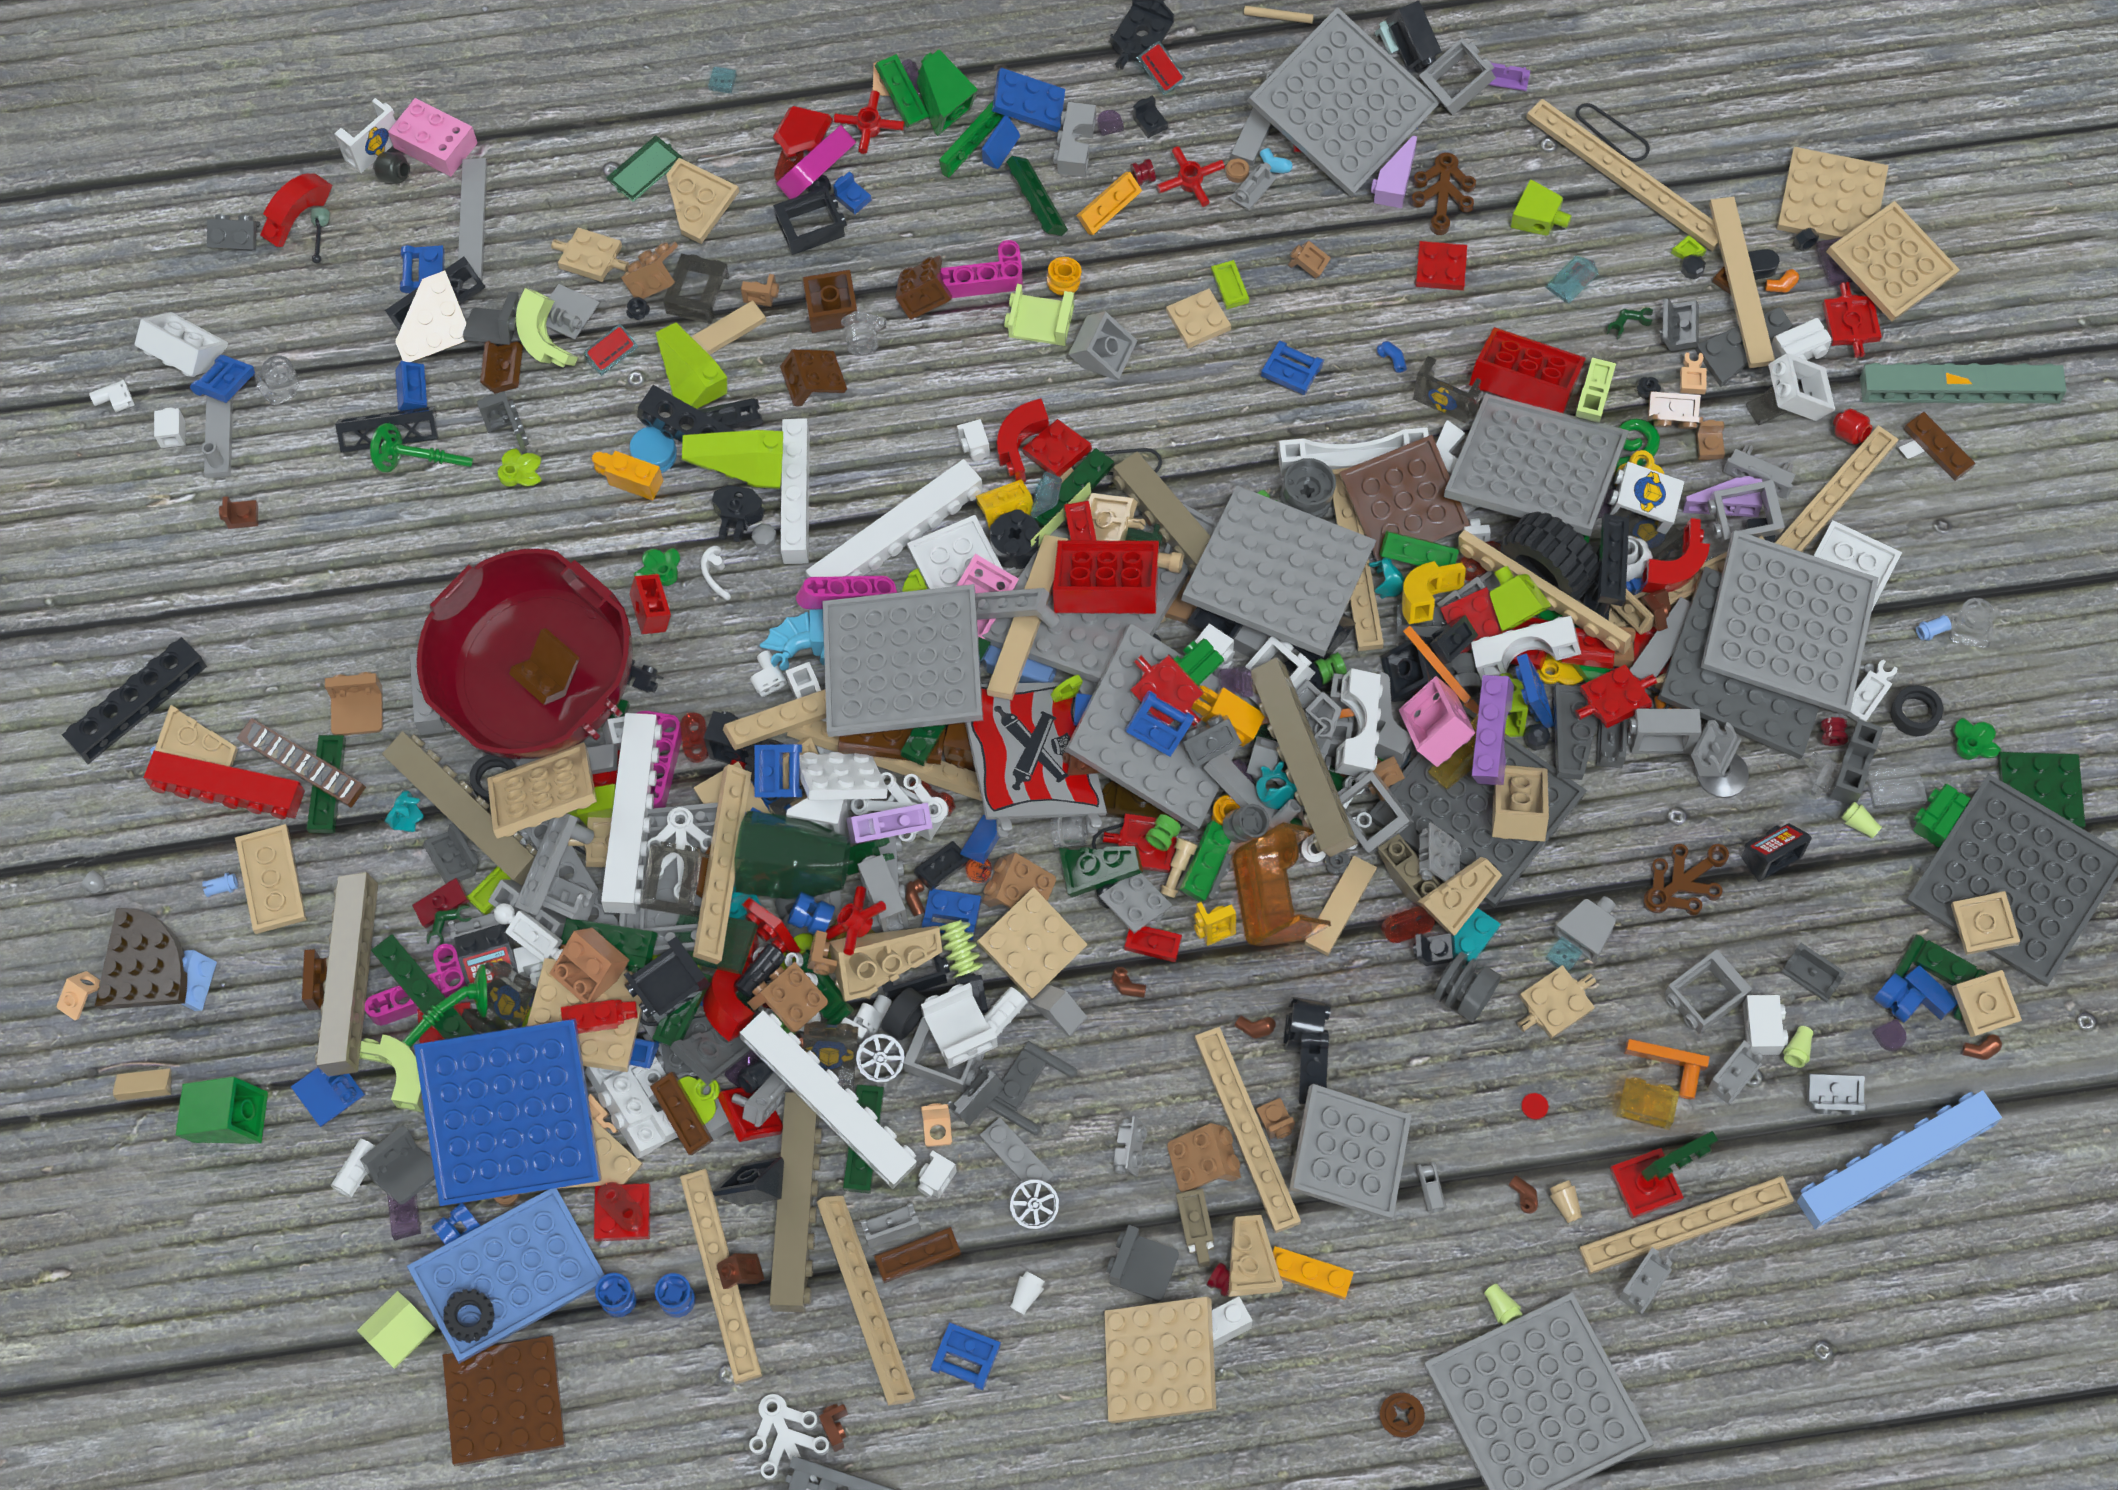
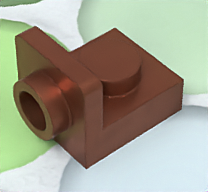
M224 496L222 498V505L219 506L220 519L225 521L228 529L258 526V503L256 500L231 502L228 496Z
M1661 589L1643 596L1644 606L1654 615L1653 626L1658 632L1667 629L1666 618L1669 617L1668 612L1671 611L1668 591Z
M734 1253L717 1264L723 1289H730L737 1284H758L765 1280L758 1254Z
M833 1404L822 1411L823 1414L819 1416L834 1452L845 1448L842 1439L846 1438L840 1422L834 1423L848 1415L844 1404L840 1406Z

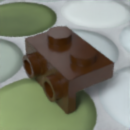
M490 341L485 342L480 375L481 384L494 394L518 388L523 345L518 341L502 346H496Z

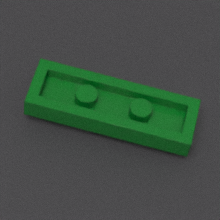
M895 54L877 62L875 68L906 127L908 128L926 120L929 115L898 55Z
M1386 531L1379 555L1418 566L1435 561L1438 567L1455 564L1459 549Z
M1215 821L1208 823L1179 889L1199 902L1206 901L1225 853L1231 843V840L1224 834L1222 825Z

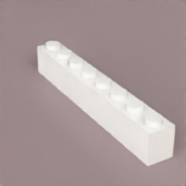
M964 459L808 568L805 571L807 578L864 576L871 570H877L889 557L898 555L907 543L921 538L923 533L930 528H936L948 515L957 513L965 503L975 500L976 496L980 495L983 491L982 479Z
M625 713L601 900L604 912L636 914L637 904L641 905L642 889H639L640 880L644 881L645 865H642V859L647 857L648 841H645V834L650 833L651 817H648V809L652 810L654 805V794L650 793L651 786H656L657 772L653 771L654 763L659 762V748L656 747L657 740L662 738V725L658 724L657 716L653 714Z
M763 1010L740 1032V1039L868 1166L894 1189L916 1167L915 1153L907 1145L902 1147L895 1140L897 1136L889 1127L885 1126L882 1128L876 1122L878 1118L874 1112L868 1107L863 1109L857 1103L858 1097L849 1088L844 1090L838 1084V1077L831 1070H823L818 1065L820 1063L818 1057L810 1050L806 1053L799 1046L801 1041L792 1032L787 1034L780 1027L782 1025L781 1021L773 1013L768 1015Z

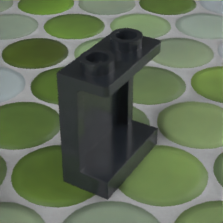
M677 936L667 942L671 947L646 966L633 975H630L629 972L623 974L628 980L624 985L633 998L637 995L640 997L642 1003L639 1004V1007L647 1018L653 1016L657 1023L710 986L707 978Z

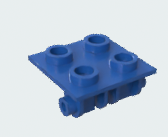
M319 1067L291 1086L320 1127L365 1095L350 1074L327 1076Z

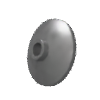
M1735 753L1727 768L1729 772L1725 773L1723 777L1699 776L1698 771H1696L1700 786L1707 793L1719 798H1730L1744 790L1749 779V771L1745 761Z

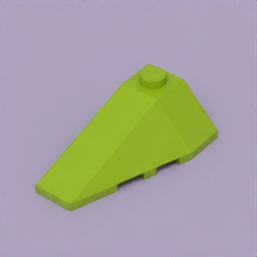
M675 322L655 332L673 396L698 409L727 394V376L716 361L678 323Z
M748 430L683 435L682 460L707 470L713 469L724 473L726 477L732 479H740L753 487L780 489L784 431Z

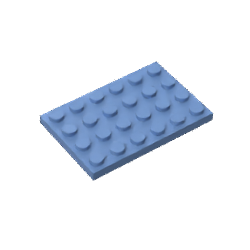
M557 1188L549 1189L407 1265V1269L459 1364L594 1290L601 1277L605 1276ZM465 1289L468 1291L474 1289L479 1293H484L490 1299L494 1308L493 1327L488 1331L487 1336L481 1337L477 1342L473 1340L471 1343H466L463 1340L461 1342L456 1340L455 1337L449 1334L444 1324V1307L447 1305L448 1299L454 1297L453 1294L456 1292L461 1293ZM473 1305L463 1306L457 1314L458 1322L465 1327L476 1325L481 1318L480 1310Z

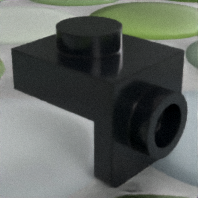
M969 973L956 979V985L971 984L973 997L981 1013H987L988 1006L982 975Z

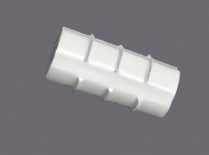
M1009 987L983 1017L989 1029L993 1028L996 1036H998L1011 1023L1014 1017L1020 1014V1011L1028 1002L1020 992L1013 987Z
M360 1139L354 1149L351 1150L352 1152L348 1159L344 1161V1165L337 1173L331 1187L337 1192L352 1198L367 1175L360 1159L376 1146L364 1139Z

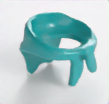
M1385 557L1381 561L1369 563L1370 567L1379 566L1376 570L1378 574L1382 571L1384 572L1386 580L1374 590L1376 594H1381V599L1399 596L1403 592L1405 578L1393 565L1390 558Z
M1284 762L1278 763L1274 770H1270V768L1265 766L1260 768L1262 777L1257 781V794L1261 803L1271 809H1281L1290 799H1294L1295 792L1297 791L1295 783L1292 784L1287 774L1281 771ZM1273 778L1282 779L1286 783L1285 786L1279 789H1266V783Z
M403 790L401 795L395 800L394 807L385 818V823L393 830L415 832L416 823L424 817L416 805L420 802V799L414 798L410 791Z

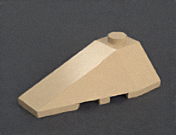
M938 926L866 934L861 938L857 937L854 954L850 956L843 952L846 938L830 941L831 960L838 961L834 973L844 1001L872 995L878 991L877 988L886 982L897 980L900 978V974L912 967L917 968L942 953L940 928Z

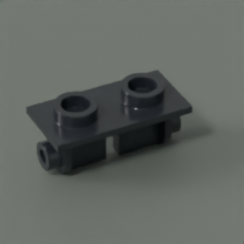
M632 659L627 684H630L633 676L635 677L633 687L646 693H655L658 687V683H655L656 679H664V677L657 675L658 670L644 664L642 668L635 666V660Z

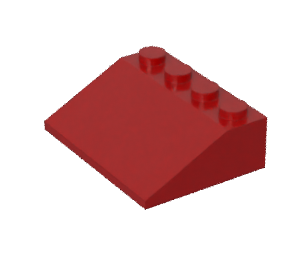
M1494 327L1476 360L1469 385L1476 387L1480 391L1497 394L1502 398L1512 399L1564 414L1586 358Z
M1058 540L1053 583L1054 612L1156 614L1159 541Z

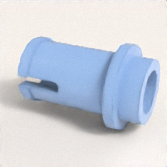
M1942 615L1929 622L1922 621L1916 627V632L1921 640L1930 641L1933 636L1949 631L1951 629V622L1947 616Z
M225 873L223 877L203 881L202 886L206 887L203 891L206 897L227 891L233 893L234 889H238V881L235 874Z

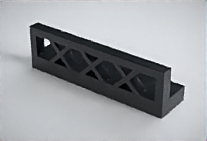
M464 256L443 270L448 276L454 293H456L455 296L459 305L486 288ZM473 277L477 284L470 289H463V283ZM418 288L385 310L399 332Z
M435 406L338 419L335 426L340 452L370 449L371 439L366 434L370 429L378 428L384 423L402 425L409 430L407 435L402 438L403 444L438 439L435 421L437 416ZM430 421L432 434L422 435L414 428L419 422ZM408 423H415L412 427L408 425ZM367 429L364 434L358 431ZM352 431L361 437L356 444L346 446L343 433ZM411 432L416 435V436H411V437H409V435L411 434ZM382 438L381 441H380L379 447H381V445H382V443H383V441H384L383 438Z

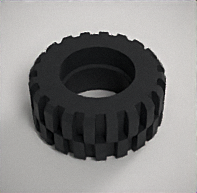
M1532 512L1524 515L1502 540L1500 550L1502 554L1577 601L1599 576L1598 557L1592 551L1593 547L1590 543H1587L1584 540V536L1580 532L1577 533L1570 524L1564 523L1558 517H1552L1549 513Z

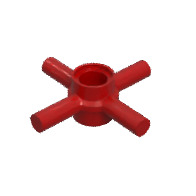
M875 90L871 91L868 106L862 108L858 112V116L837 113L834 115V123L857 125L862 134L858 151L862 154L868 152L870 138L877 136L881 128L904 130V121L881 119L877 111L880 93Z
M1179 146L1173 148L1172 153L1180 166L1178 177L1157 184L1158 192L1163 193L1181 186L1186 192H1194L1202 207L1209 205L1210 201L1201 186L1203 177L1225 169L1224 162L1219 160L1201 167L1195 161H1187Z
M863 886L856 887L853 904H847L838 914V924L825 931L827 933L826 939L828 940L847 932L843 952L849 956L854 954L857 937L865 936L871 929L873 924L872 917L886 910V904L883 901L863 909L866 888Z

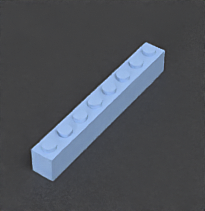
M1983 1090L1975 1095L1973 1092H1970L1958 1100L1960 1104L1953 1108L1951 1105H1947L1936 1113L1937 1117L1929 1120L1926 1117L1916 1123L1913 1131L1906 1133L1904 1130L1891 1138L1892 1143L1886 1146L1882 1143L1875 1146L1869 1151L1870 1155L1866 1158L1861 1159L1860 1156L1854 1158L1846 1164L1847 1168L1838 1172L1836 1169L1823 1177L1825 1181L1817 1186L1814 1182L1807 1185L1800 1191L1802 1194L1797 1203L1816 1230L1993 1128L2002 1119V1116Z

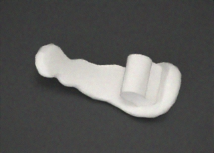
M712 546L702 556V574L709 586L720 597L728 601L731 599V595L712 579L709 572L710 566H714L719 571L725 568L722 558L718 556L721 553V548Z

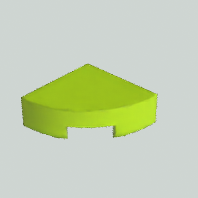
M1688 235L1672 248L1671 254L1681 259L1691 254L1702 257L1705 255L1706 249Z
M918 568L909 573L904 582L902 592L927 589Z
M1079 674L1062 682L1053 690L1050 696L1054 702L1066 700L1077 695L1083 683Z

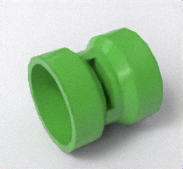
M1338 652L1330 655L1326 660L1321 658L1313 662L1319 669L1322 685L1330 682L1334 673L1343 675L1347 673L1344 661Z
M1161 814L1155 821L1156 826L1148 831L1145 838L1155 848L1167 851L1172 844L1171 839L1176 837L1181 831V826L1171 817Z

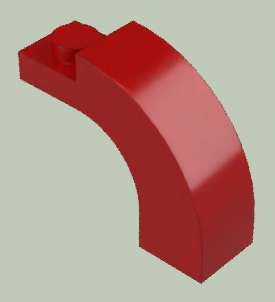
M315 173L302 174L288 181L268 203L263 213L267 220L260 236L276 247H283L296 218L311 206H324L333 185Z
M1042 398L1024 403L1014 409L1005 418L998 432L997 450L999 465H1006L1009 477L1014 476L1015 481L1022 479L1023 482H1026L1025 469L1018 451L1019 447L1027 438L1041 433L1049 426V418Z
M1691 518L1684 527L1682 557L1673 561L1649 559L1646 562L1642 574L1641 592L1654 593L1661 589L1672 592L1687 585L1694 578L1706 561L1710 544L1702 543L1704 530L1700 529L1701 519Z
M748 962L739 967L734 966L731 969L724 964L720 966L714 973L710 986L703 997V1009L708 1021L728 1042L740 1035V1032L750 1023L754 1012L737 998L735 993L738 990L734 986L740 979L741 974L750 966Z

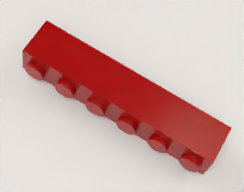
M155 750L143 777L150 786V789L157 793L172 792L176 796L185 799L191 796L208 804L219 802L231 809L242 807L255 814H261L262 812L270 813L278 819H286V817L295 819L305 793L300 782L296 780Z

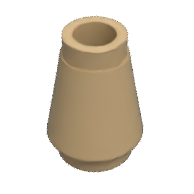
M1570 1180L1549 1188L1552 1194L1550 1198L1567 1223L1582 1218L1575 1185H1571Z

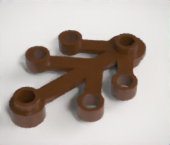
M1452 153L1439 154L1435 159V166L1426 172L1419 171L1414 176L1415 186L1423 188L1427 186L1429 180L1441 174L1440 181L1425 191H1416L1412 195L1413 206L1420 208L1439 193L1437 215L1433 216L1430 225L1431 231L1436 235H1444L1450 228V219L1446 215L1448 194L1463 212L1472 211L1474 206V199L1470 196H1464L1450 182L1451 175L1461 184L1464 192H1472L1476 186L1475 178L1466 176L1458 168V158ZM1418 178H1423L1425 180L1419 181ZM1416 198H1422L1423 200L1417 201ZM1467 202V203H1469L1470 205H1469V206H1466V205H1464L1463 203Z
M1676 844L1671 852V856L1674 859L1672 883L1664 888V874L1668 869V863L1663 858L1655 859L1651 866V871L1654 874L1653 888L1649 889L1644 895L1645 907L1653 913H1662L1669 907L1686 910L1690 915H1698L1703 906L1700 899L1693 897L1687 900L1672 896L1677 892L1706 895L1711 901L1718 900L1723 892L1721 885L1718 883H1694L1693 881L1713 866H1724L1729 858L1728 849L1722 844L1712 845L1708 850L1707 858L1684 873L1688 848L1684 844ZM1682 850L1684 855L1679 856L1675 851ZM1719 855L1721 860L1717 861L1712 856ZM1661 864L1664 869L1658 870L1655 865ZM1710 889H1716L1719 894H1711ZM1658 898L1661 904L1653 903L1652 899ZM1689 904H1697L1698 909L1694 910L1690 908Z

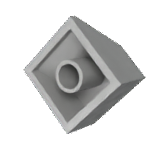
M1105 311L1086 317L1068 355L1084 369L1118 380L1138 340Z

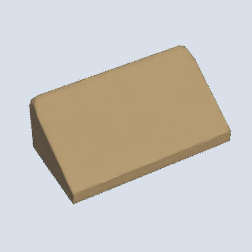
M1627 589L1626 601L1623 606L1610 604L1638 633L1643 634L1650 631L1653 627L1654 615Z
M171 1069L117 1074L113 1096L118 1101L171 1095Z

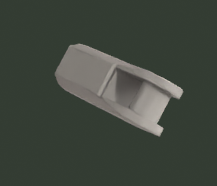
M1431 1162V1165L1423 1167L1421 1164L1417 1165L1418 1176L1428 1212L1444 1211L1446 1204L1435 1162ZM1433 1176L1434 1181L1426 1183L1425 1177Z

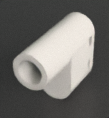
M124 380L89 393L94 406L111 401L115 412L134 406L133 399Z
M768 650L761 652L757 656V660L763 670L755 673L750 678L756 692L761 697H765L787 684V680L779 666L774 667L772 665V654Z
M878 995L873 1006L862 1003L853 1022L868 1029L870 1036L876 1034L892 1001L883 995Z

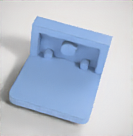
M195 950L183 951L185 957L182 958L184 972L187 973V993L185 1004L182 1005L194 1011H202L217 962Z

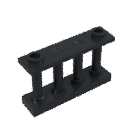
M1605 513L1601 523L1600 547L1592 546V551L1598 557L1599 576L1584 593V605L1609 621L1610 604L1623 606L1626 601L1629 518Z

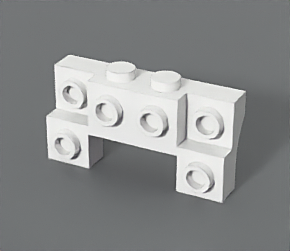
M629 1065L628 1072L587 1067L585 1074L598 1093L600 1104L607 1108L614 1127L621 1131L637 1159L648 1155L661 1145L678 1138L664 1111L657 1112L636 1079L632 1070L638 1066Z

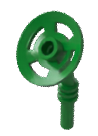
M384 423L375 430L370 445L372 463L380 472H391L399 464L402 455L428 459V462L433 460L434 463L439 461V464L445 462L471 467L473 458L445 453V450L439 451L437 448L434 451L432 447L424 449L403 445L399 429L390 423ZM392 430L396 433V435L388 433V431ZM381 438H383L384 441H383V443H382V445H381V452H382V453H379L380 441H381ZM382 462L391 463V466H386Z
M480 964L474 983H468V986H463L436 1006L432 1005V1010H427V1015H422L423 1019L402 1042L411 1048L431 1026L434 1027L436 1025L435 1021H440L439 1017H444V1012L466 997L474 999L479 1014L482 1018H485L487 1014L485 965Z

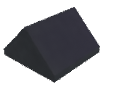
M779 1157L740 1164L713 1191L714 1197L738 1206L781 1199L784 1171L783 1158Z

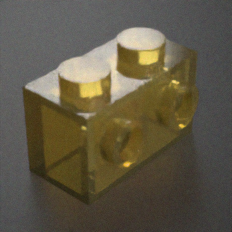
M1626 1078L1622 1086L1616 1117L1670 1130L1674 1121L1680 1092L1673 1090L1668 1085L1659 1084L1655 1086L1647 1084L1641 1078Z

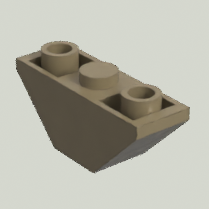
M1397 834L1378 847V852L1391 879L1410 901L1421 906L1417 901L1440 886V883L1434 876H1432L1431 880L1422 879V876L1419 874V862L1421 861L1400 834Z

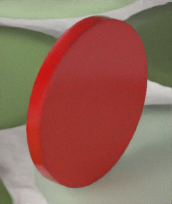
M1530 1093L1524 1097L1521 1108L1525 1116L1537 1120L1547 1114L1549 1105L1543 1095Z

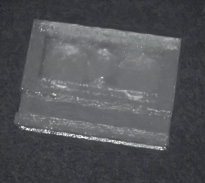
M1910 766L1868 771V788L1873 809L1925 804L1927 797L1922 776H1920L1919 772L1920 767Z

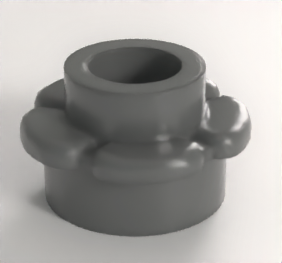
M1340 852L1332 857L1326 855L1324 863L1331 874L1341 875L1348 867L1350 858L1347 854Z

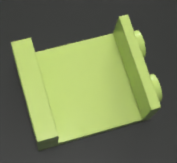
M1017 284L1015 293L1010 295L1009 307H1012L1011 313H1006L1004 326L1008 328L1009 337L1066 346L1075 306L1074 292L1064 291L1063 300L1059 301L1023 295L1022 285Z

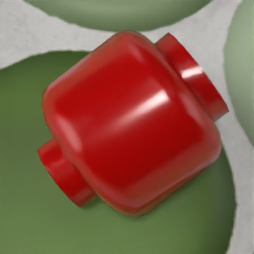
M1851 408L1843 413H1838L1833 421L1836 437L1852 445L1859 444L1860 442L1863 443L1872 431L1870 418Z

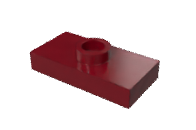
M454 878L412 906L422 926L428 928L434 924L436 912L456 909L460 904H466L470 900L460 880Z

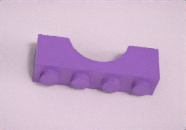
M1483 675L1472 769V776L1477 784L1504 785L1506 766L1504 748L1505 726L1508 713L1512 709L1514 684L1509 676Z

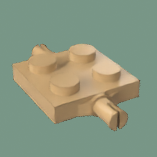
M577 228L572 239L567 243L554 239L551 244L552 249L563 252L558 261L559 269L603 282L607 273L613 268L627 272V266H629V262L617 259V255L622 248L620 240L582 228Z
M1091 493L1089 504L1096 540L1125 541L1131 528L1143 530L1145 528V520L1133 518L1138 502L1134 498Z
M588 817L587 828L594 832V838L589 844L581 843L572 838L569 839L568 846H584L586 867H606L612 818Z
M1562 965L1519 995V998L1527 1007L1529 1015L1517 1022L1518 1027H1521V1031L1525 1032V1030L1536 1023L1544 1029L1550 1039L1554 1038L1595 1009L1584 991L1596 983L1595 978H1592L1593 975L1589 973L1577 982Z

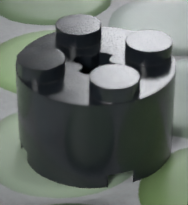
M1020 509L1001 515L990 527L991 547L1001 566L1006 568L1008 566L1016 567V569L1025 568L1040 547V535L1037 536L1036 543L1031 547V539L1040 531L1037 522Z
M1291 997L1288 1007H1292L1293 1011L1286 1015L1283 1039L1286 1045L1284 1050L1301 1052V1032H1310V1035H1320L1321 1032H1328V1030L1324 1029L1325 1020H1329L1331 1005L1325 1004L1324 1001ZM1310 1046L1309 1050H1320V1046Z

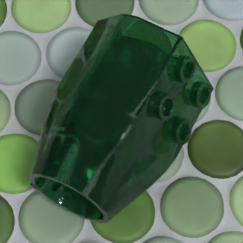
M747 810L739 829L734 857L736 892L771 898L796 899L800 892L814 897L843 890L849 867L851 840L847 836L809 820Z

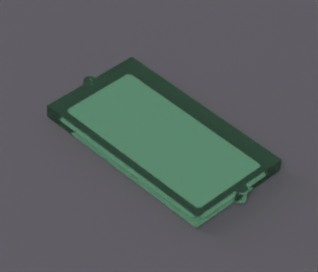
M655 135L608 175L606 180L617 188L618 193H623L634 202L667 174L678 158L683 159V157L672 148L671 144H666Z

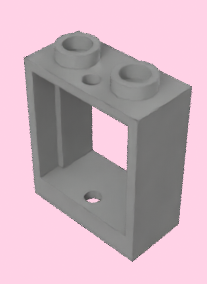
M1463 38L1419 75L1427 88L1441 101L1452 116L1496 78L1491 71L1494 69V66L1486 57L1482 60L1477 55L1480 53L1478 48L1472 42L1467 44ZM1467 54L1482 73L1452 99L1438 84L1437 80Z
M1774 480L1714 491L1710 500H1708V509L1710 515L1714 514L1716 522L1713 525L1714 535L1716 539H1720L1721 545L1729 544L1731 534L1733 533L1729 531L1722 499L1757 492L1761 494L1768 525L1739 530V532L1755 537L1781 534L1785 526Z
M1637 709L1634 718H1630L1629 729H1627V744H1631V754H1692L1701 735L1700 709Z
M1365 771L1354 780L1356 782L1355 785L1349 789L1347 787L1341 789L1338 795L1342 805H1344L1365 787L1373 783L1398 816L1377 834L1368 839L1345 809L1356 838L1368 853L1374 854L1378 851V847L1397 834H1400L1413 824L1414 821L1376 772L1371 771L1368 773Z
M883 855L866 857L858 864L859 873L871 906L879 901H883L886 904V910L876 915L882 932L908 929L909 924L905 906Z
M1716 949L1670 983L1665 991V996L1668 1004L1673 1009H1678L1684 1016L1683 1019L1687 1026L1701 1034L1741 1004L1747 995H1750L1752 988L1719 950ZM1709 969L1732 994L1733 998L1703 1020L1679 991Z
M922 1017L903 1062L905 1072L964 1093L967 1085L971 1086L976 1077L974 1068L977 1061L982 1062L985 1053L967 1061L960 1079L919 1065L932 1035L924 1017Z

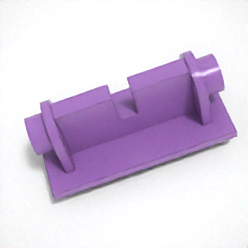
M1491 63L1494 66V69L1491 71L1496 78L1488 85L1527 91L1530 70H1527L1526 67H1505L1503 64Z

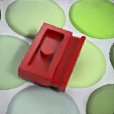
M1575 628L1581 654L1561 659V663L1613 669L1615 651L1609 649L1597 637H1591L1586 634L1584 629Z

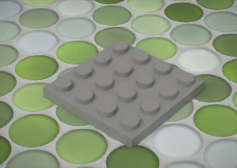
M1315 1084L1310 1085L1289 1190L1386 1220L1393 1219L1412 1115Z

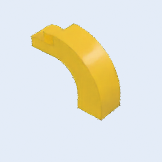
M1433 561L1418 566L1407 575L1403 586L1402 613L1409 624L1433 620L1435 599L1432 595L1459 590L1464 587L1466 568L1463 563L1438 567L1436 562Z

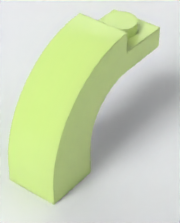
M525 288L516 312L517 331L523 346L531 356L540 362L549 364L553 362L561 367H564L565 364L574 366L578 357L555 345L547 333V317L555 301L535 290Z
M1592 358L1575 417L1600 423L1616 363Z
M382 1035L380 1044L376 1040L367 1038L361 1041L359 1059L381 1062L395 1068L396 1084L391 1098L397 1108L423 1112L424 1106L421 1099L416 1056L401 1041L387 1035Z

